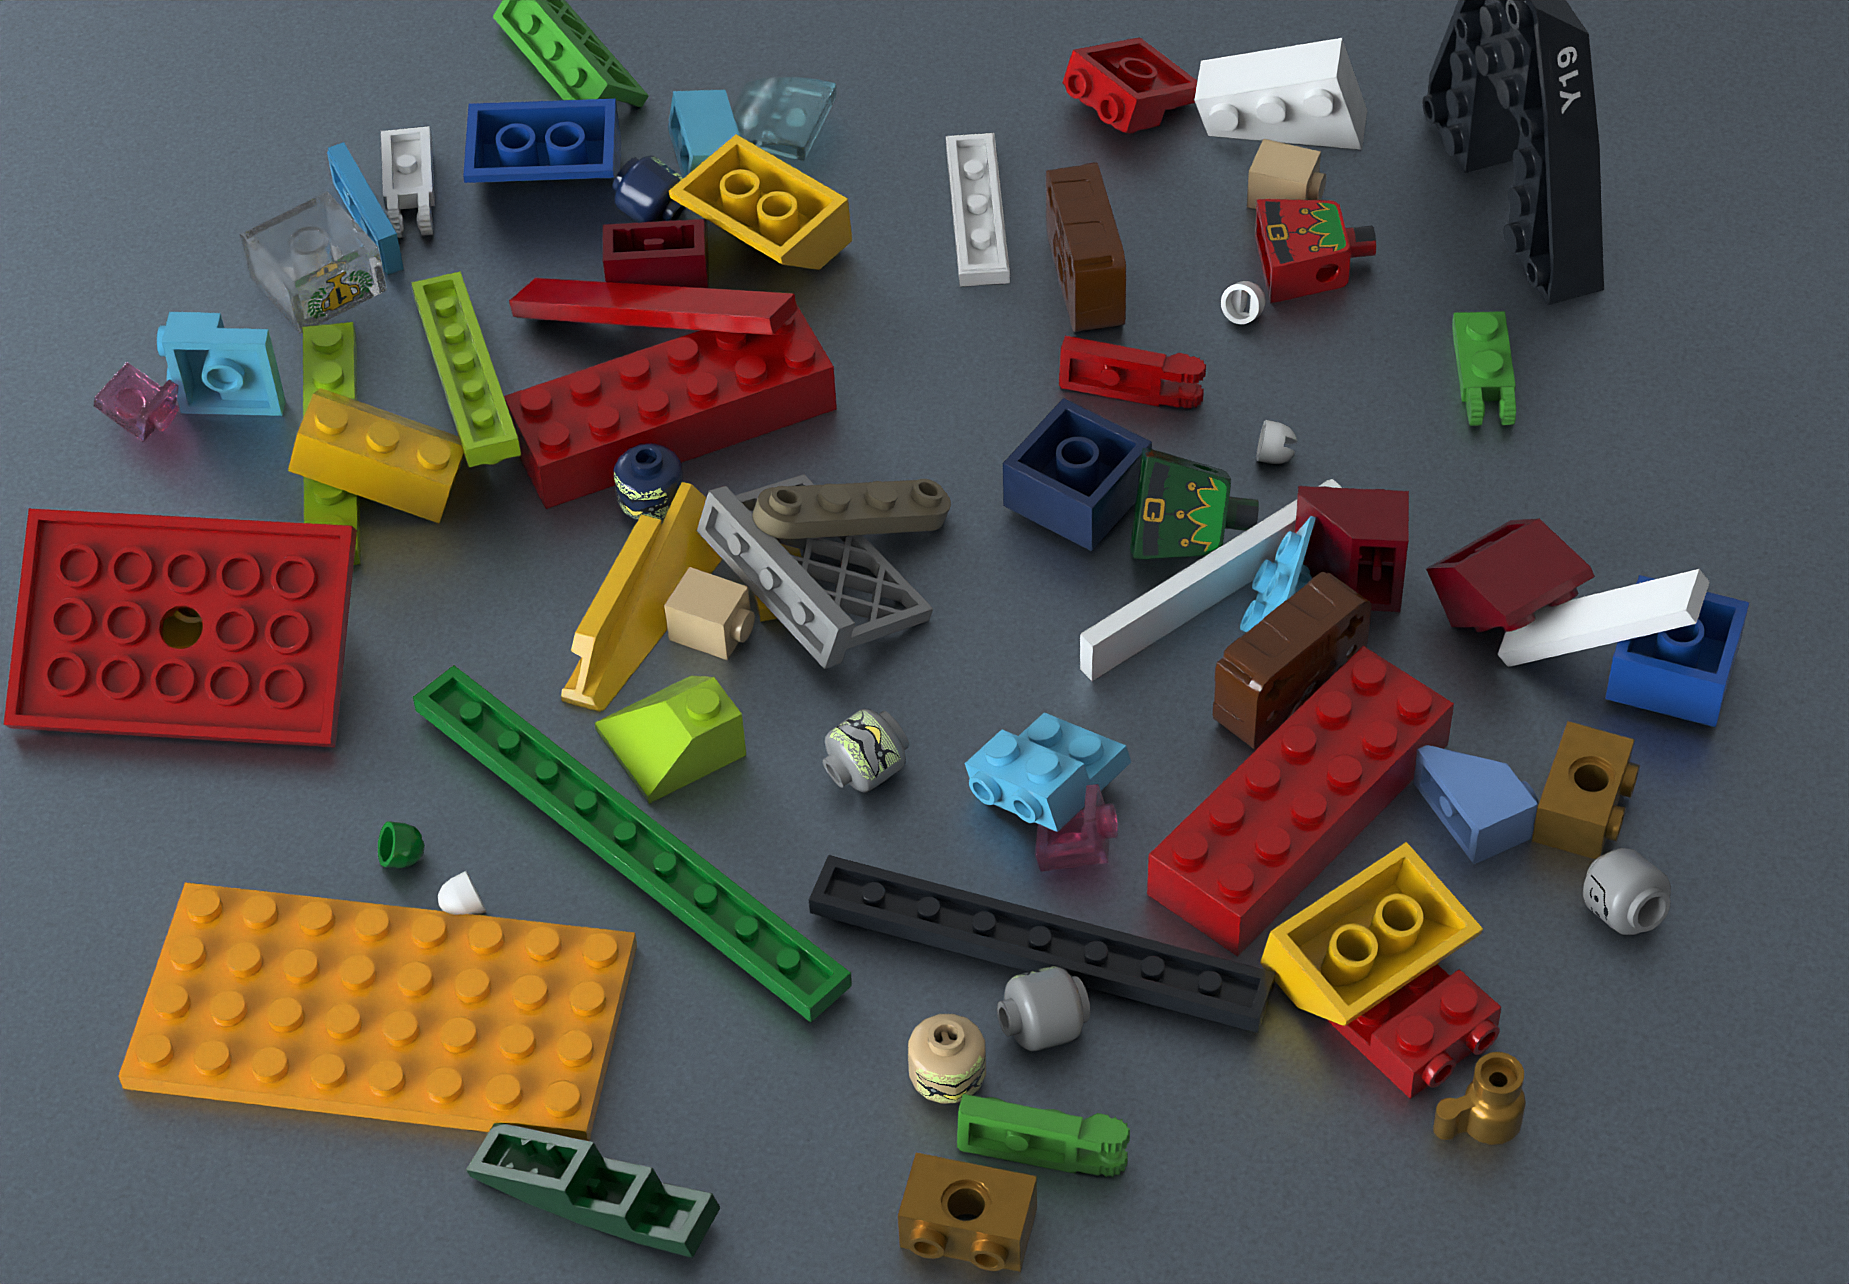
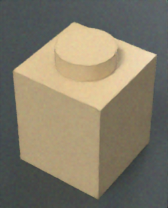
M1263 139L1249 169L1247 207L1256 209L1258 199L1321 200L1326 184V174L1319 172L1321 152Z
M692 567L688 568L664 605L670 641L728 660L738 642L743 643L748 639L755 621V614L753 611H750L747 586Z

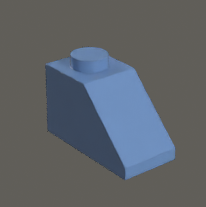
M1430 745L1417 749L1413 784L1473 864L1532 839L1539 802L1533 788L1526 781L1521 782L1508 764Z

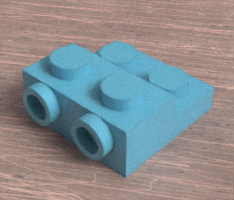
M169 312L166 325H160L158 328L157 350L160 357H166L168 365L167 387L169 392H175L181 413L283 415L286 400L269 329L224 328L221 313Z
M1043 713L1019 736L1005 730L999 731L964 764L970 778L969 787L981 802L987 805L994 804L1017 814L1026 822H1035L1058 832L1131 763V759L1126 745Z

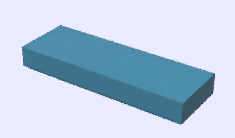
M345 143L328 147L327 156L333 184L383 272L389 275L403 270L397 233Z

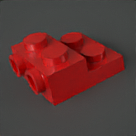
M1138 37L1074 49L1062 84L1065 85L1067 93L1072 98L1079 99L1083 104L1096 109L1099 118L1104 123L1111 124L1115 129L1125 133H1135L1138 130L1160 126L1165 109L1170 110L1179 106L1194 104L1197 80L1142 38Z
M1436 964L1346 1026L1330 1020L1328 1022L1411 1099L1428 1085L1431 1088L1441 1085L1452 1074L1457 1063L1471 1053L1475 1055L1483 1053L1495 1042L1500 1032L1498 1025L1501 1006L1460 969L1449 975Z

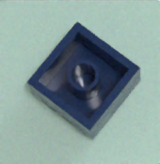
M1063 398L1003 462V506L1092 551L1136 502L1142 448L1152 449V441Z

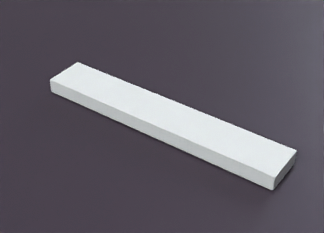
M1333 479L1327 480L1318 486L1342 488ZM1297 500L1082 632L1080 635V670L1091 681H1094L1253 581L1258 569L1266 559L1271 562L1275 560L1277 550L1285 535L1289 531L1295 532Z

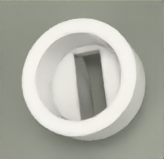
M1240 281L1233 284L1224 291L1221 298V308L1224 315L1236 324H1247L1258 318L1266 304L1265 293L1259 285L1250 281ZM1248 293L1251 295L1249 313L1243 312L1247 304Z
M1265 420L1259 437L1256 461L1269 464H1282L1289 461L1294 456L1295 451L1284 447V444L1297 443V438L1291 428L1279 422Z
M467 871L450 878V880L442 885L438 893L439 907L446 913L452 915H482L487 912Z

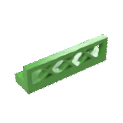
M502 0L493 15L497 23L563 100L616 98L617 101L642 107L649 97L565 0Z

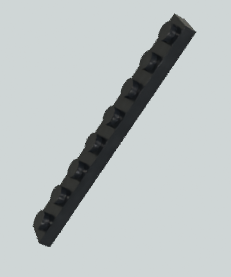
M828 855L809 898L811 914L1028 972L1057 966L1065 969L1071 977H1078L1084 987L1259 1033L1275 986L1276 972L832 855Z

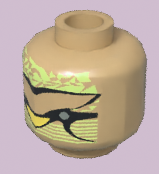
M937 1014L924 1019L914 1028L908 1041L909 1077L916 1091L928 1100L940 1104L961 1102L963 1094L973 1095L980 1089L986 1076L985 1039L977 1025L968 1018L956 1014Z

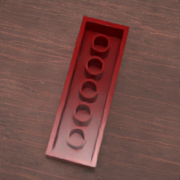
M798 305V310L773 335L699 330L505 395L504 399L519 440L521 451L519 457L544 507L548 509L615 486L614 467L618 458L628 449L641 444L652 443L665 446L674 451L682 463L836 410L834 366Z
M1362 646L1149 853L1147 895L1238 957L1414 779L1417 749L1426 745L1444 749L1448 745L1454 703L1365 646Z

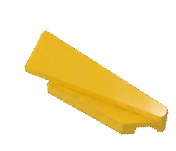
M681 483L662 524L661 520L642 514L639 517L575 632L571 651L581 656V659L566 686L562 689V702L598 712L604 711L668 630L664 605L688 568L692 567L711 574L722 561L717 552L697 532L706 497L692 484Z

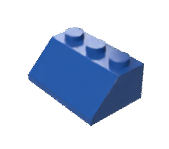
M616 98L468 104L463 173L464 183L614 178L620 171L621 133Z

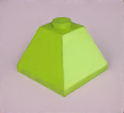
M691 675L594 722L595 730L649 804L747 755L742 713L715 677Z

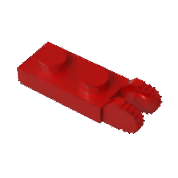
M1065 335L1061 345L1059 386L1062 389L1157 407L1162 404L1191 409L1192 407L1197 408V405H1201V402H1203L1204 388L1198 383L1203 381V377L1206 375V364H1204V360H1200V357H1190L1188 354L1177 353L1166 357L1167 354Z

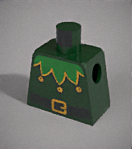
M1142 448L1130 540V550L1133 558L1150 559L1208 555L1223 546L1225 529L1247 531L1257 524L1259 501L1257 499L1229 497L1231 478L1227 471L1157 450Z

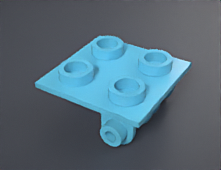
M1310 516L1297 533L1289 531L1277 550L1275 560L1271 562L1266 559L1261 564L1252 584V589L1258 591L1256 600H1253L1248 606L1242 618L1240 630L1248 632L1285 600H1288L1312 579L1310 570L1307 566L1303 565L1315 517Z

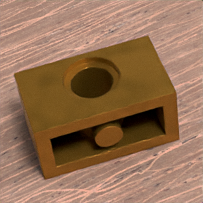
M1567 721L1537 807L1532 842L1597 859L1601 856L1606 839L1617 841L1626 808L1617 805L1621 795L1631 798L1640 769L1639 764L1630 762L1635 739Z
M916 1152L898 1213L900 1247L910 1249L915 1254L925 1258L935 1259L945 1256L969 1261L984 1270L998 1271L1004 1268L1021 1272L1037 1211V1176ZM962 1214L978 1216L970 1221H962L955 1218Z

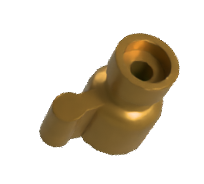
M1492 1052L1482 1056L1476 1063L1473 1081L1467 1086L1465 1095L1456 1099L1444 1098L1437 1104L1433 1126L1435 1135L1440 1139L1450 1140L1458 1133L1467 1132L1477 1141L1489 1145L1503 1144L1512 1140L1520 1132L1526 1105L1524 1091L1522 1090L1524 1081L1522 1064L1514 1056L1504 1052Z

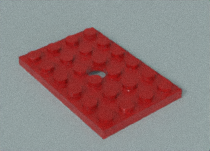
M29 508L3 725L12 729L335 747L357 530L349 525ZM179 608H191L196 610L202 619L203 629L200 638L188 648L176 649L170 647L164 640L162 632L165 619L173 616Z

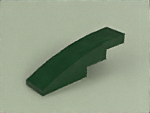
M504 1123L493 1124L466 1168L470 1177L540 1209L583 1226L638 1244L692 1258L720 1210V1206L713 1193L662 1183L653 1167L602 1157L594 1142Z

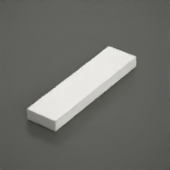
M995 134L946 136L960 287L1010 283V269Z
M1700 569L1573 599L1553 607L1544 606L1534 612L1536 619L1532 623L1505 633L1498 655L1510 667L1696 624L1710 582Z

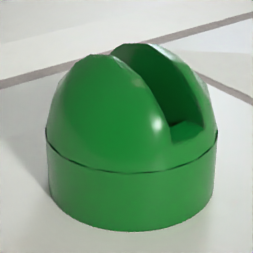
M387 821L383 825L378 839V859L381 866L405 868L417 863L423 856L425 847L421 833L415 826Z

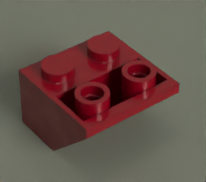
M694 219L603 225L605 281L709 288L707 220Z
M1298 486L1295 533L1299 531L1310 516L1316 518L1303 561V565L1307 566L1310 570L1312 579L1321 572L1330 573L1370 601L1371 611L1401 612L1409 542V491Z
M1540 518L1510 520L1426 568L1451 627H1475L1476 632L1486 631L1494 627H1503L1506 632L1525 627L1536 619L1535 611L1545 605L1553 607L1570 601L1579 594L1576 587L1595 577L1591 566Z

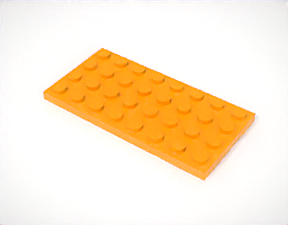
M185 882L118 1077L122 1088L128 1090L489 1132L494 1123H504L589 1141L637 949L635 932L473 914L452 915L437 910Z

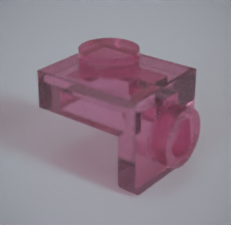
M126 362L94 397L93 406L144 442L155 429L160 432L164 431L176 417L179 411V406L176 405L179 385L169 379L161 387Z
M1099 784L1086 785L1084 810H1080L1058 832L1038 824L1035 856L1040 872L1108 863L1110 838H1117L1118 821L1114 805L1112 803H1104Z

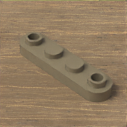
M929 479L778 486L767 488L759 494L752 518L761 531L779 539L933 531L943 526L951 507V500L938 483Z

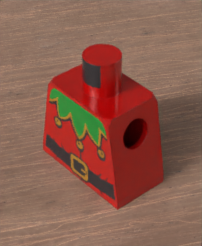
M1257 200L1255 239L1270 303L1343 288L1349 282L1350 259L1375 256L1376 254L1374 227L1371 225L1345 228L1340 204L1335 201Z

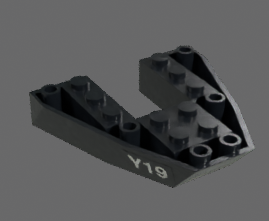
M1458 0L1429 74L1428 93L1423 97L1422 102L1424 115L1430 124H1435L1442 135L1447 153L1450 156L1454 155L1465 173L1513 161L1515 175L1513 187L1508 191L1510 213L1508 224L1504 226L1503 230L1504 240L1508 250L1512 254L1516 253L1524 265L1526 277L1530 285L1539 289L1548 305L1603 291L1604 266L1600 144L1589 33L1566 0Z

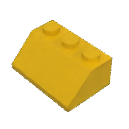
M737 134L669 190L670 198L782 265L820 270L852 242L848 198Z
M320 388L313 393L298 429L288 471L440 523L465 454L459 436Z
M1405 842L1270 931L1260 964L1265 970L1276 972L1275 982L1297 1008L1346 1026L1481 935L1483 928L1413 848Z

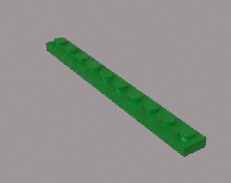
M455 665L413 696L415 710L809 1022L816 1019L852 986L850 971Z

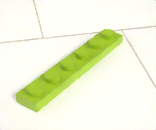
M461 271L411 282L414 299L468 466L491 465L507 458L520 456L518 436Z
M346 322L302 327L303 417L313 393L320 388L358 401L357 343L354 323ZM303 476L304 523L353 526L357 530L354 565L361 564L359 496Z

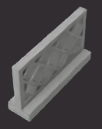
M805 474L738 495H734L727 486L709 490L697 532L824 669L841 664L846 649L929 621L933 608L863 535L838 536L844 542L843 544L820 537L779 539L764 533L756 526L752 513L749 510H754L759 494L771 487L814 485ZM781 544L804 550L802 558L791 555ZM813 552L840 560L839 568L809 560L810 553ZM847 563L869 568L876 578L846 570ZM813 578L836 584L835 591L823 589ZM843 586L873 594L872 601L869 602L843 595ZM880 596L899 601L907 609L897 610L879 605ZM845 612L868 618V622L855 626V622Z

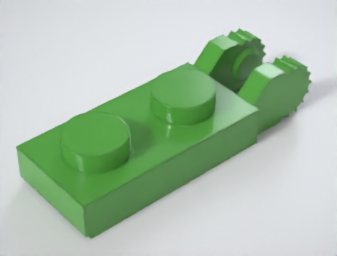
M1505 311L1453 313L1452 331L1462 402H1466L1469 426L1482 425L1485 416L1484 401H1498L1499 417L1501 418L1502 425H1514L1516 421V384Z
M963 1094L958 1109L957 1148L963 1152L1074 1174L1078 1171L1098 1176L1104 1174L1105 1177H1113L1116 1174L1120 1175V1172H1124L1125 1167H1127L1128 1152L1125 1151V1148H1127V1143L1130 1141V1128H1127V1123H1124L1123 1119L1119 1120L1116 1116L1110 1118L1109 1115L1096 1113L1083 1120V1117L1065 1114L1055 1109H1039L1008 1103L994 1097L983 1098Z

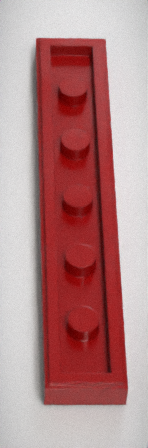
M534 278L509 300L512 315L517 318L773 335L798 310L795 294L548 278Z

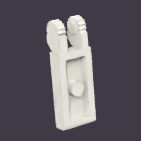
M430 126L381 131L383 200L388 219L395 229L397 237L402 238L404 223L401 209L418 208L417 224L421 230V235H433L431 206H435Z

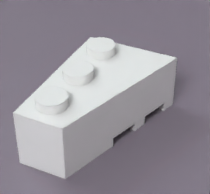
M1342 38L1201 61L1194 101L1208 136L1259 141L1268 139L1281 143L1362 150L1367 108Z

